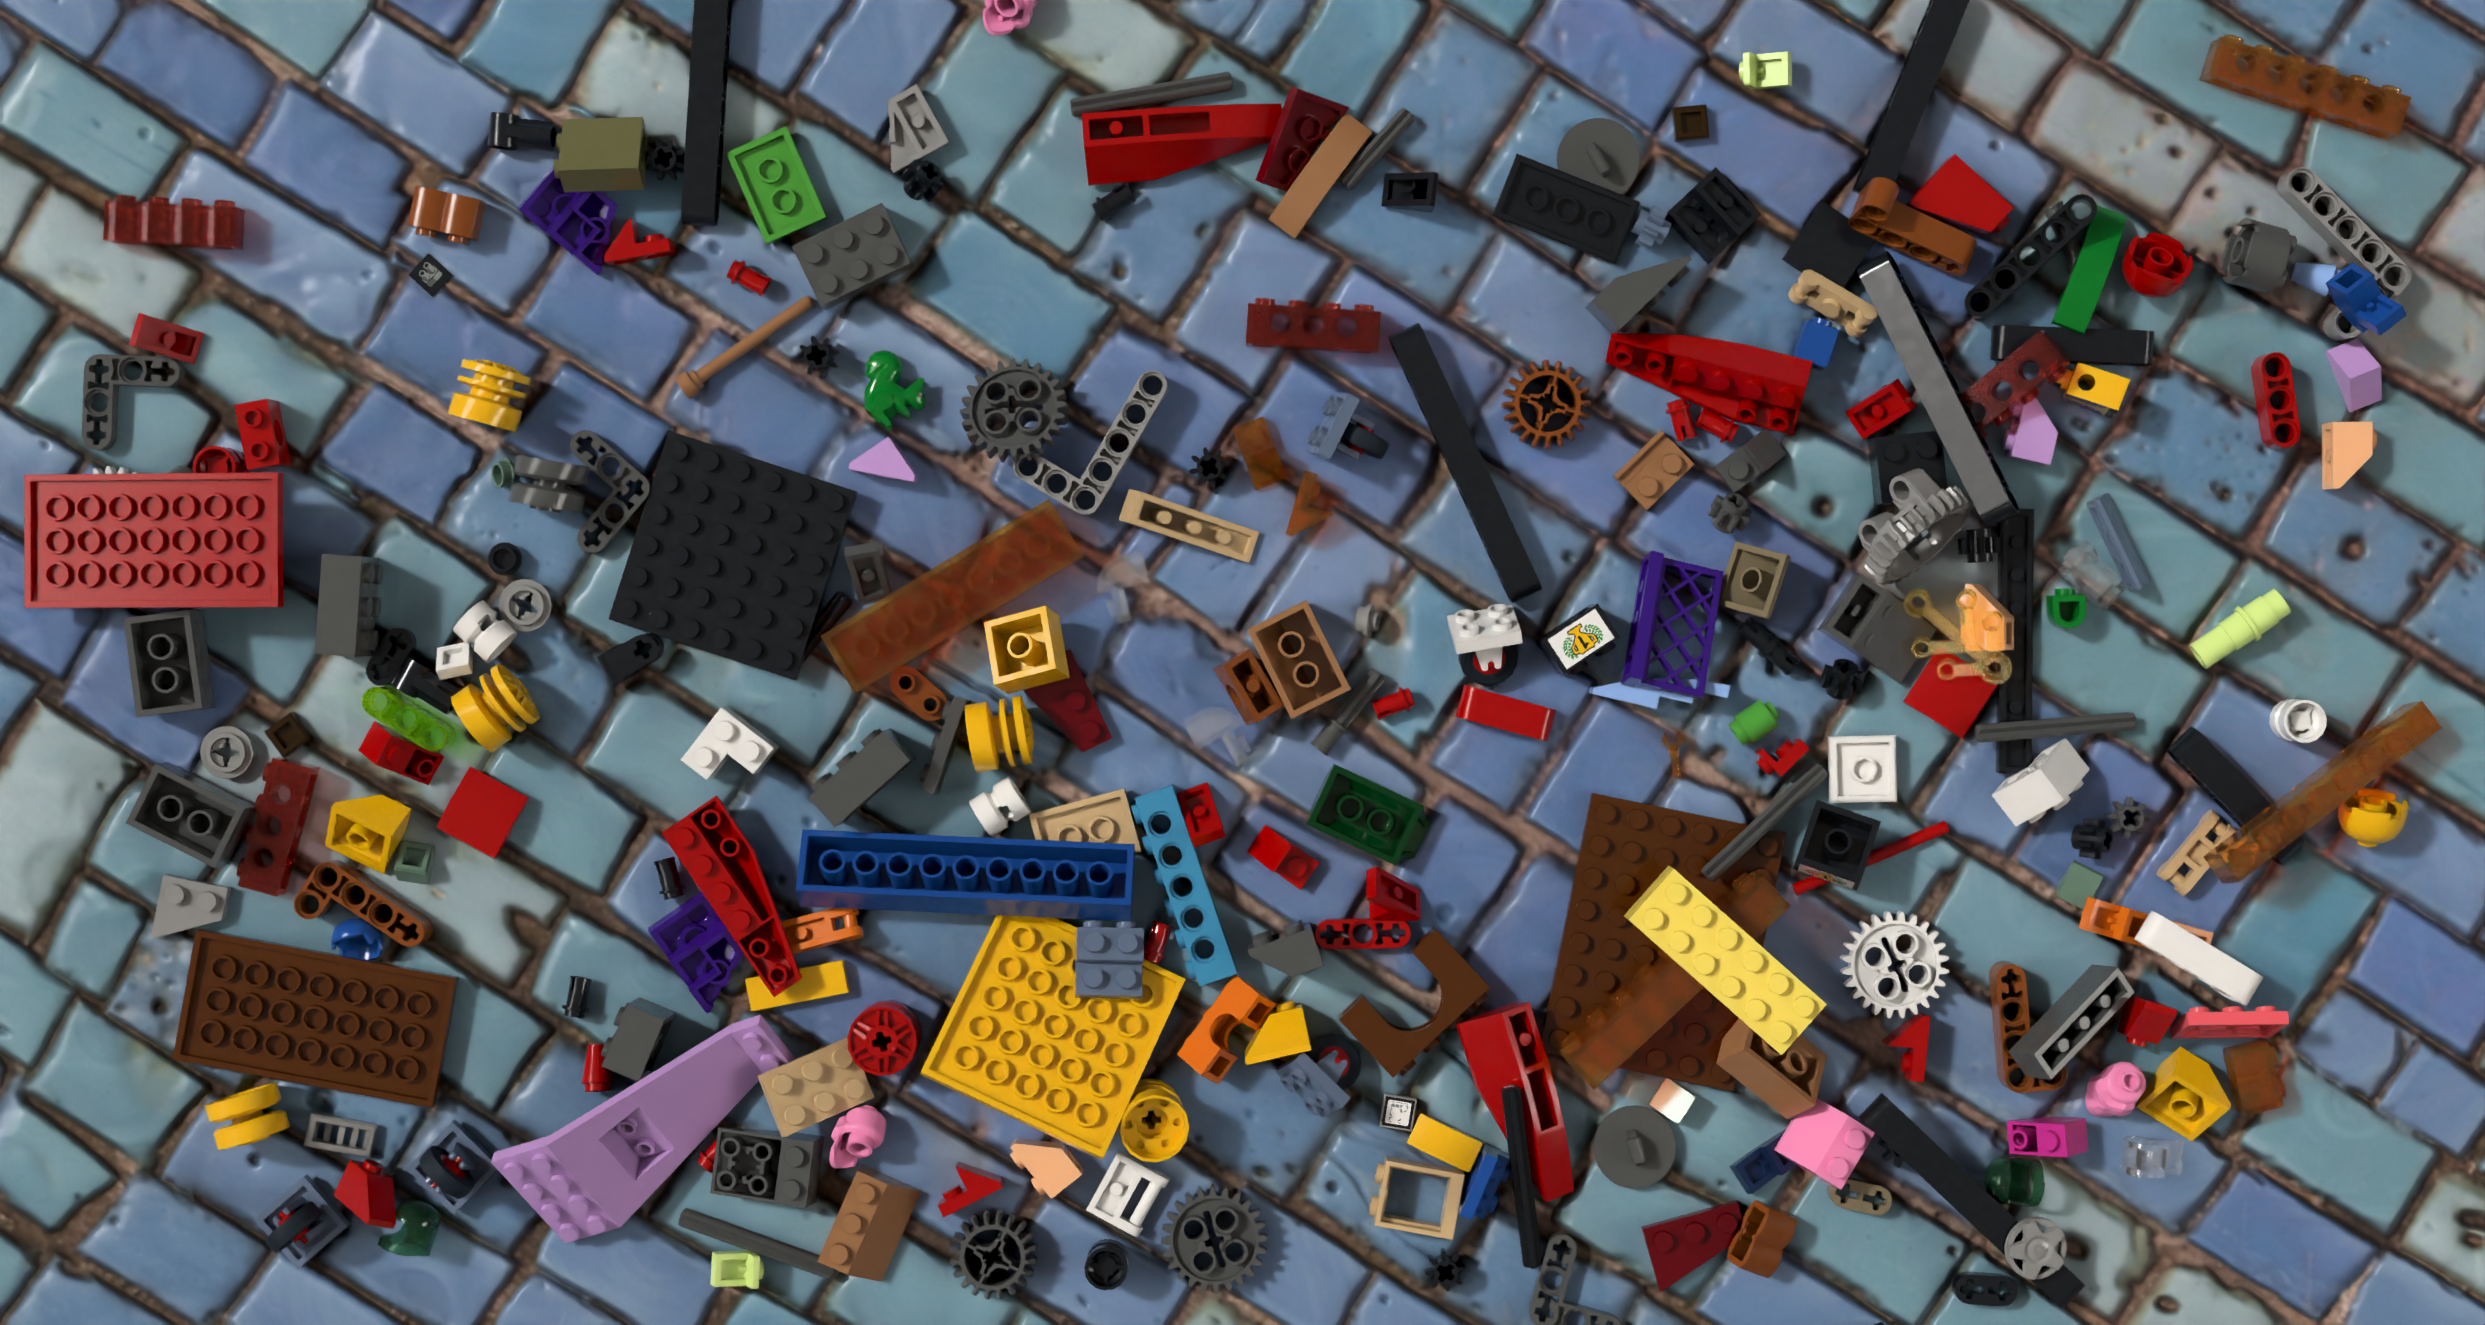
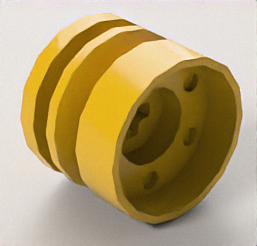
M462 359L460 367L475 371L474 377L472 379L458 375L457 380L470 386V392H454L448 414L517 432L522 411L509 405L510 398L526 399L527 394L513 390L515 382L530 386L531 378L523 375L515 368L484 359Z
M500 663L490 669L491 676L484 673L479 677L484 692L475 685L469 684L451 697L452 705L464 726L478 743L490 752H494L512 739L507 724L518 732H522L527 728L526 722L532 725L540 719L539 712L526 687Z
M1022 696L1012 697L1013 712L1010 713L1006 699H999L998 715L992 714L988 702L965 705L967 736L976 773L999 769V754L1002 753L1006 754L1011 767L1017 766L1016 751H1020L1024 765L1033 763L1034 732L1031 716L1024 705Z
M1147 1078L1139 1080L1117 1129L1123 1145L1131 1155L1141 1161L1156 1163L1170 1159L1181 1150L1187 1141L1189 1123L1186 1111L1175 1090L1161 1080ZM1148 1111H1154V1113L1151 1114V1119H1145V1117H1147Z

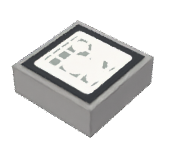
M1384 1092L1379 1126L1412 1132L1417 1098Z

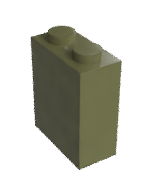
M643 117L564 119L562 133H558L556 137L559 159H554V175L556 179L561 180L564 192L644 190L647 155L645 153L648 151L649 138Z

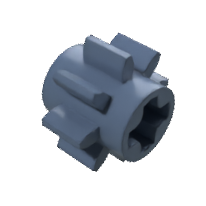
M1655 206L1651 208L1650 212L1641 209L1631 230L1632 233L1638 235L1635 243L1647 249H1650L1653 243L1661 246L1672 223L1664 220L1668 212Z

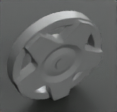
M2029 1217L2018 1222L2008 1233L2004 1246L2005 1257L2009 1266L2020 1276L2031 1280L2043 1279L2059 1270L2065 1262L2064 1258L2067 1250L2066 1238L2062 1230L2051 1220L2043 1217ZM2037 1224L2048 1225L2051 1228L2040 1231ZM2022 1231V1240L2014 1242L2016 1236ZM2059 1243V1248H2058V1253H2057V1252L2055 1251V1247H2056L2057 1244ZM2014 1259L2023 1260L2022 1270L2016 1265ZM2042 1266H2048L2047 1268L2041 1270Z

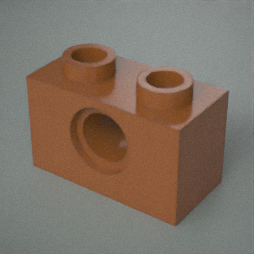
M1250 649L1237 653L1213 668L1246 725L1258 723L1284 706Z

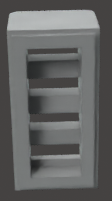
M311 1110L304 1146L371 1158L378 1124ZM319 1122L326 1123L323 1139L316 1138ZM333 1124L339 1125L336 1142L330 1141ZM346 1127L353 1128L349 1145L343 1144ZM360 1129L366 1130L362 1148L356 1146Z

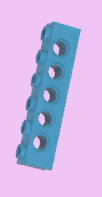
M1173 784L1136 796L1134 798L1136 804L1132 805L1131 809L1137 825L1143 823L1147 836L1142 837V841L1147 855L1154 854L1158 867L1153 868V872L1158 886L1165 885L1169 897L1164 899L1169 918L1176 917L1180 928L1174 932L1180 949L1186 948L1190 960L1186 961L1185 964L1191 981L1197 979L1199 986H1203L1237 974L1236 964L1196 849L1191 841ZM1163 814L1170 819L1171 827L1168 831L1158 832L1153 828L1152 819L1156 815ZM1168 846H1176L1180 849L1182 858L1177 863H1168L1163 858V850ZM1177 878H1188L1193 885L1191 892L1185 895L1177 893L1174 889V881ZM1191 908L1200 910L1204 917L1203 921L1196 926L1189 925L1184 918L1187 910ZM1209 940L1214 945V952L1207 957L1200 956L1195 950L1197 942Z

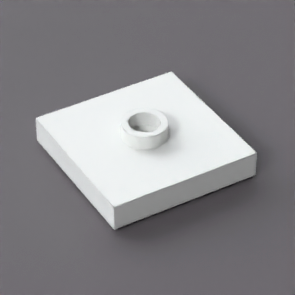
M1896 735L1828 736L1829 803L1897 802Z

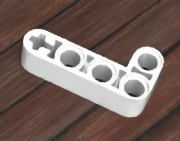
M2150 911L2134 938L2141 945L2210 985V988L2244 1006H2247L2264 978L2154 911Z

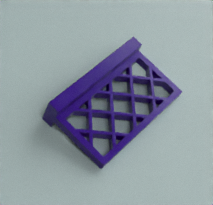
M1655 551L1649 552L1642 559L1621 680L1622 685L1630 687L1640 685L1700 700L1704 697L1723 571L1664 558L1663 553ZM1665 568L1677 570L1684 582L1671 589L1664 579ZM1687 573H1691V574H1695V575H1693L1692 577H1689V575H1688ZM1699 576L1713 579L1712 591L1704 597L1693 582ZM1685 585L1688 586L1697 600L1687 608L1683 607L1674 593ZM1662 588H1663V590L1665 591V594L1661 596V592H1662ZM1669 597L1679 613L1666 621L1659 610L1660 601ZM1710 597V603L1708 604L1706 599ZM1700 604L1707 614V621L1698 628L1688 614V611ZM1682 616L1692 633L1679 640L1669 623ZM1657 620L1661 624L1658 627H1656ZM1663 628L1674 644L1661 652L1653 640L1654 634ZM1703 629H1705V634H1704V636H1703L1702 633L1700 632V631H1702ZM1695 635L1702 646L1701 655L1692 659L1682 643ZM1677 648L1687 664L1674 672L1664 655ZM1651 652H1653L1655 655V657H1653L1652 659H1650ZM1657 659L1669 675L1661 681L1647 678L1649 664ZM1700 660V664H1699V668H1698V666L1696 665V662ZM1690 667L1697 677L1696 689L1685 687L1677 674ZM1671 679L1674 684L1668 683L1667 681Z

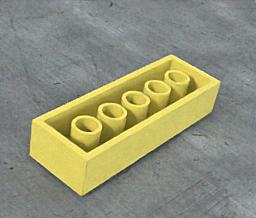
M1669 865L1624 915L1626 919L1780 1055H1783L1827 1005Z

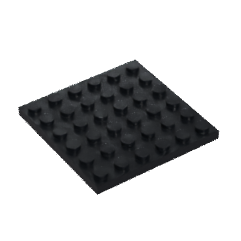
M669 431L609 615V620L792 680H798L858 492Z

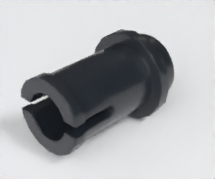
M1124 183L1103 198H1095L1096 202L1092 204V207L1101 221L1105 219L1110 221L1113 214L1132 202L1134 203L1136 199L1129 187Z
M675 857L654 862L662 887V891H659L660 895L663 894L665 900L683 896L685 885H681Z
M570 976L566 1005H562V1008L565 1009L564 1015L584 1018L585 1012H589L586 1004L592 979Z

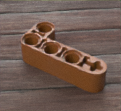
M1875 177L1860 191L1848 222L1852 229L1945 273L1955 276L1966 274L1977 245V241L1972 236L1896 201L1900 188L1890 179Z
M331 860L319 864L312 871L294 900L295 912L304 919H314L327 914L337 901L406 947H413L426 942L433 932L431 921L426 916L340 860ZM329 867L333 868L337 873L335 884L329 883L325 877L326 870ZM356 885L360 886L365 892V898L362 903L356 901L353 897V889ZM310 895L315 896L319 901V908L316 912L312 911L307 905ZM383 904L389 905L393 911L390 921L383 919L380 914ZM416 924V933L419 935L412 937V929L408 926Z
M2008 961L1995 963L1989 971V985L1999 1081L2003 1086L2016 1093L2060 1089L2067 1081L2068 1073L2065 1066L2052 1080L2044 1081L2041 1078L2027 1077L2023 1073L2018 1083H2010L2009 1075L2011 1071L2020 1067L2007 1050V1040L2013 1035H2018L2019 1039H2021L2030 1029L2025 972L2021 967ZM2007 971L2013 973V978L2008 979L2007 983L2001 981L2002 976L2007 975ZM2009 990H2011V991L2015 992L2016 994H2015V995H2012V994H2002V993H2003V992H2004V993H2009ZM2010 1002H2015L2017 1012L2013 1017L2005 1018L2003 1013L2004 1007Z

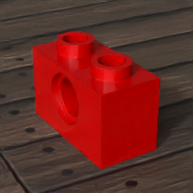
M262 399L234 405L247 470L263 472L291 466L279 401Z

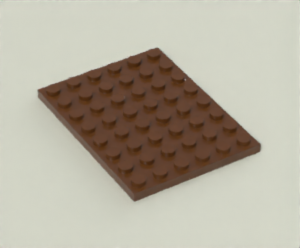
M1591 793L1541 1034L1545 1052L1734 1091L1736 1079L1716 1064L1722 1039L1738 1020V1017L1626 919L1624 915L1669 865L1763 947L1786 832L1770 829L1715 882H1710L1702 874V868L1739 835L1748 824Z

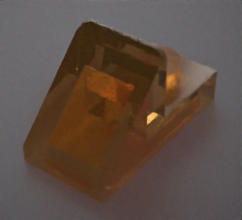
M1264 417L1232 428L1255 490L1287 479Z
M1304 471L1285 535L1292 537L1333 515L1332 513L1308 506L1309 500L1316 502L1321 483L1315 481L1317 474Z

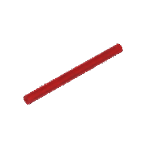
M1943 820L1872 850L1866 867L1949 833L1946 822ZM1810 876L1793 883L1792 888L1796 896H1799L1830 882Z

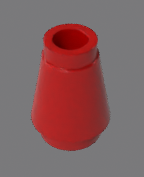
M604 1044L587 1045L581 1084H585V1092L612 1091L611 1083H615L613 1072L602 1067L605 1057L601 1056Z

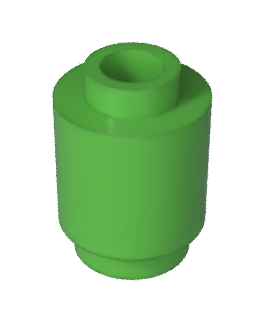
M1759 699L1734 716V721L1728 725L1739 742L1745 746L1749 742L1754 744L1776 729L1778 724L1775 720L1780 718V716L1769 701L1763 704Z

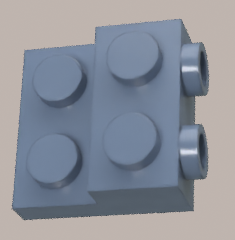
M1085 921L1083 922V927H1077L1075 932V998H1142L1144 928H1136V923L1131 921L1117 922L1116 928L1103 927V922Z

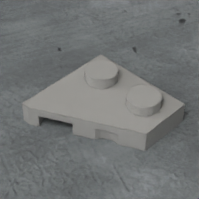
M917 84L888 100L891 170L894 175L906 169L915 159L919 162L950 144Z
M171 874L163 875L151 937L157 938L225 920L232 887Z

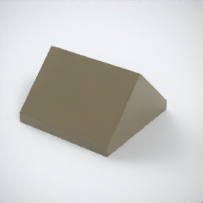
M1735 541L1722 580L1718 606L1761 620H1770L1791 556Z

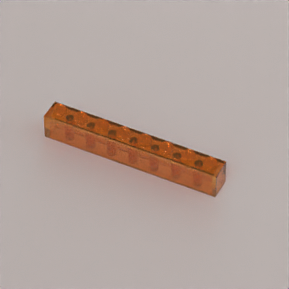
M2423 701L2403 704L2203 857L2223 884L2240 882L2442 727Z

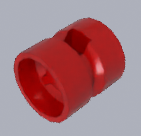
M209 446L198 452L193 461V473H249L246 468L244 455L232 448Z

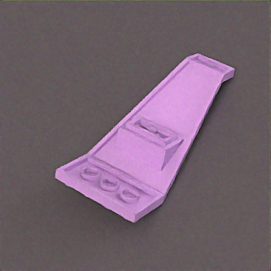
M761 1015L732 1023L553 1134L494 1152L491 1163L564 1243L620 1228L758 1083L757 1075L790 1062L795 1057Z

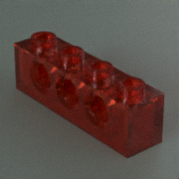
M1256 298L1255 304L1248 303L1246 346L1378 354L1381 312L1374 311V306L1357 304L1354 305V310L1341 309L1340 303L1323 302L1321 303V308L1308 307L1307 301L1289 300L1288 306L1275 305L1274 299ZM1277 315L1286 316L1290 321L1289 328L1284 332L1275 331L1271 327L1273 317ZM1310 317L1320 319L1323 324L1321 332L1318 334L1308 333L1304 329L1306 319ZM1343 319L1353 321L1356 326L1355 333L1351 336H1342L1337 330L1338 322Z
M2040 330L1962 393L1970 410L1977 403L1982 404L1985 408L1986 414L1984 419L1977 422L1984 438L1987 437L1985 430L1994 423L2000 426L2014 415L2011 410L2020 402L2027 405L2040 394L2038 388L2049 381L2053 384L2067 373L2064 367L2071 363V361L2046 331ZM2029 361H2035L2039 366V373L2032 380L2027 379L2023 373V368ZM2003 382L2009 383L2012 387V395L2006 401L2000 400L1997 396V388Z
M283 757L272 758V761L267 763L263 772V781L266 782L263 794L258 795L254 805V813H257L255 824L249 828L245 839V844L249 845L246 857L240 860L237 868V876L240 877L238 886L272 896L286 894L320 767ZM282 785L287 786L290 790V799L287 802L282 801L279 797V789ZM273 817H277L281 821L282 829L279 834L274 833L270 828V821ZM265 848L270 850L273 855V862L270 866L266 865L261 858Z

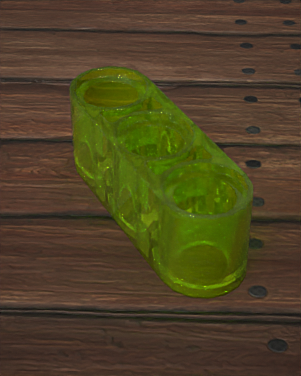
M388 686L372 687L363 694L362 707L365 712L428 751H441L450 748L454 744L456 732L450 723ZM380 692L387 698V705L383 710H379L375 705V697ZM406 710L412 711L415 715V723L411 728L407 727L403 722V714ZM435 727H438L443 732L444 738L440 745L435 744L431 739V732Z

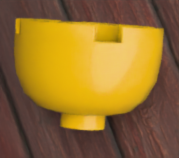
M2357 788L2358 794L2348 795V790H2344L2339 795V823L2342 830L2351 838L2357 840L2359 845L2376 847L2377 844L2395 839L2404 828L2409 806L2406 800H2403L2402 804L2395 801L2396 794L2379 789Z

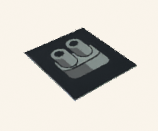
M429 253L409 274L432 297L453 276Z

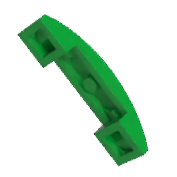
M2097 205L2096 216L2084 231L2083 242L2067 286L2060 297L2051 322L2052 324L2081 335L2085 333L2112 266L2124 229L2125 215Z

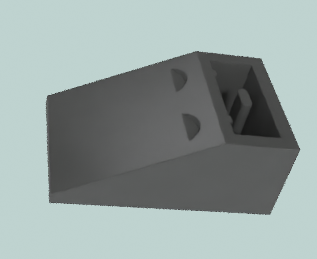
M1685 256L1616 277L1585 308L1610 334L1617 333L1619 330L1622 333H1626L1642 318L1638 312L1643 307L1648 311L1666 294L1662 290L1666 284L1672 288L1690 271L1686 265L1692 259L1690 256Z
M1854 574L1817 630L1901 684L1937 629L1891 593L1864 575Z
M719 1127L710 1193L807 1208L817 1202L825 1137L797 1132L787 1137H781L779 1131Z

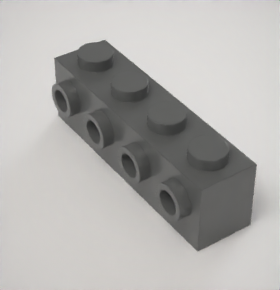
M2092 964L2009 1052L2025 1076L2052 1080L2135 992L2118 967Z

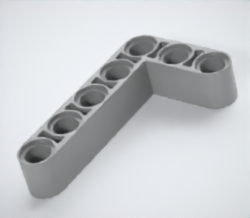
M2299 167L2286 172L2279 178L2277 190L2280 196L2349 265L2354 263L2372 273L2381 294L2394 300L2408 286L2411 281V271L2408 266L2312 170ZM2293 176L2301 180L2303 185L2301 192L2293 189L2291 184ZM2317 200L2325 204L2326 212L2324 216L2318 214L2315 210V202ZM2340 223L2345 224L2349 229L2347 239H2344L2339 234L2338 228ZM2364 246L2368 247L2372 252L2371 262L2365 261L2362 257ZM2387 270L2395 274L2396 282L2394 286H2391L2386 281L2385 275ZM2338 307L2324 321V332L2327 337L2334 341L2354 338L2361 333L2349 321L2347 333L2340 330L2338 326L2340 317L2345 318V316Z
M1149 370L1139 377L1080 479L1031 452L1032 458L1038 463L1037 472L1032 476H1024L1021 473L1020 465L1023 460L1027 459L1024 454H1021L1018 463H1013V470L1016 476L1081 515L1091 516L1095 514L1102 506L1168 391V383L1165 376L1158 371ZM1153 377L1158 378L1162 382L1161 391L1156 395L1147 394L1144 391L1145 381ZM1140 406L1145 410L1146 416L1141 423L1133 424L1128 421L1127 413L1131 407ZM1119 434L1125 435L1129 440L1128 448L1123 452H1115L1110 447L1111 439ZM1100 463H1107L1112 468L1111 477L1106 481H1099L1094 476V469ZM1054 475H1062L1066 479V488L1060 493H1054L1049 488V480ZM1084 491L1092 492L1095 496V504L1088 510L1079 508L1077 504L1078 496Z

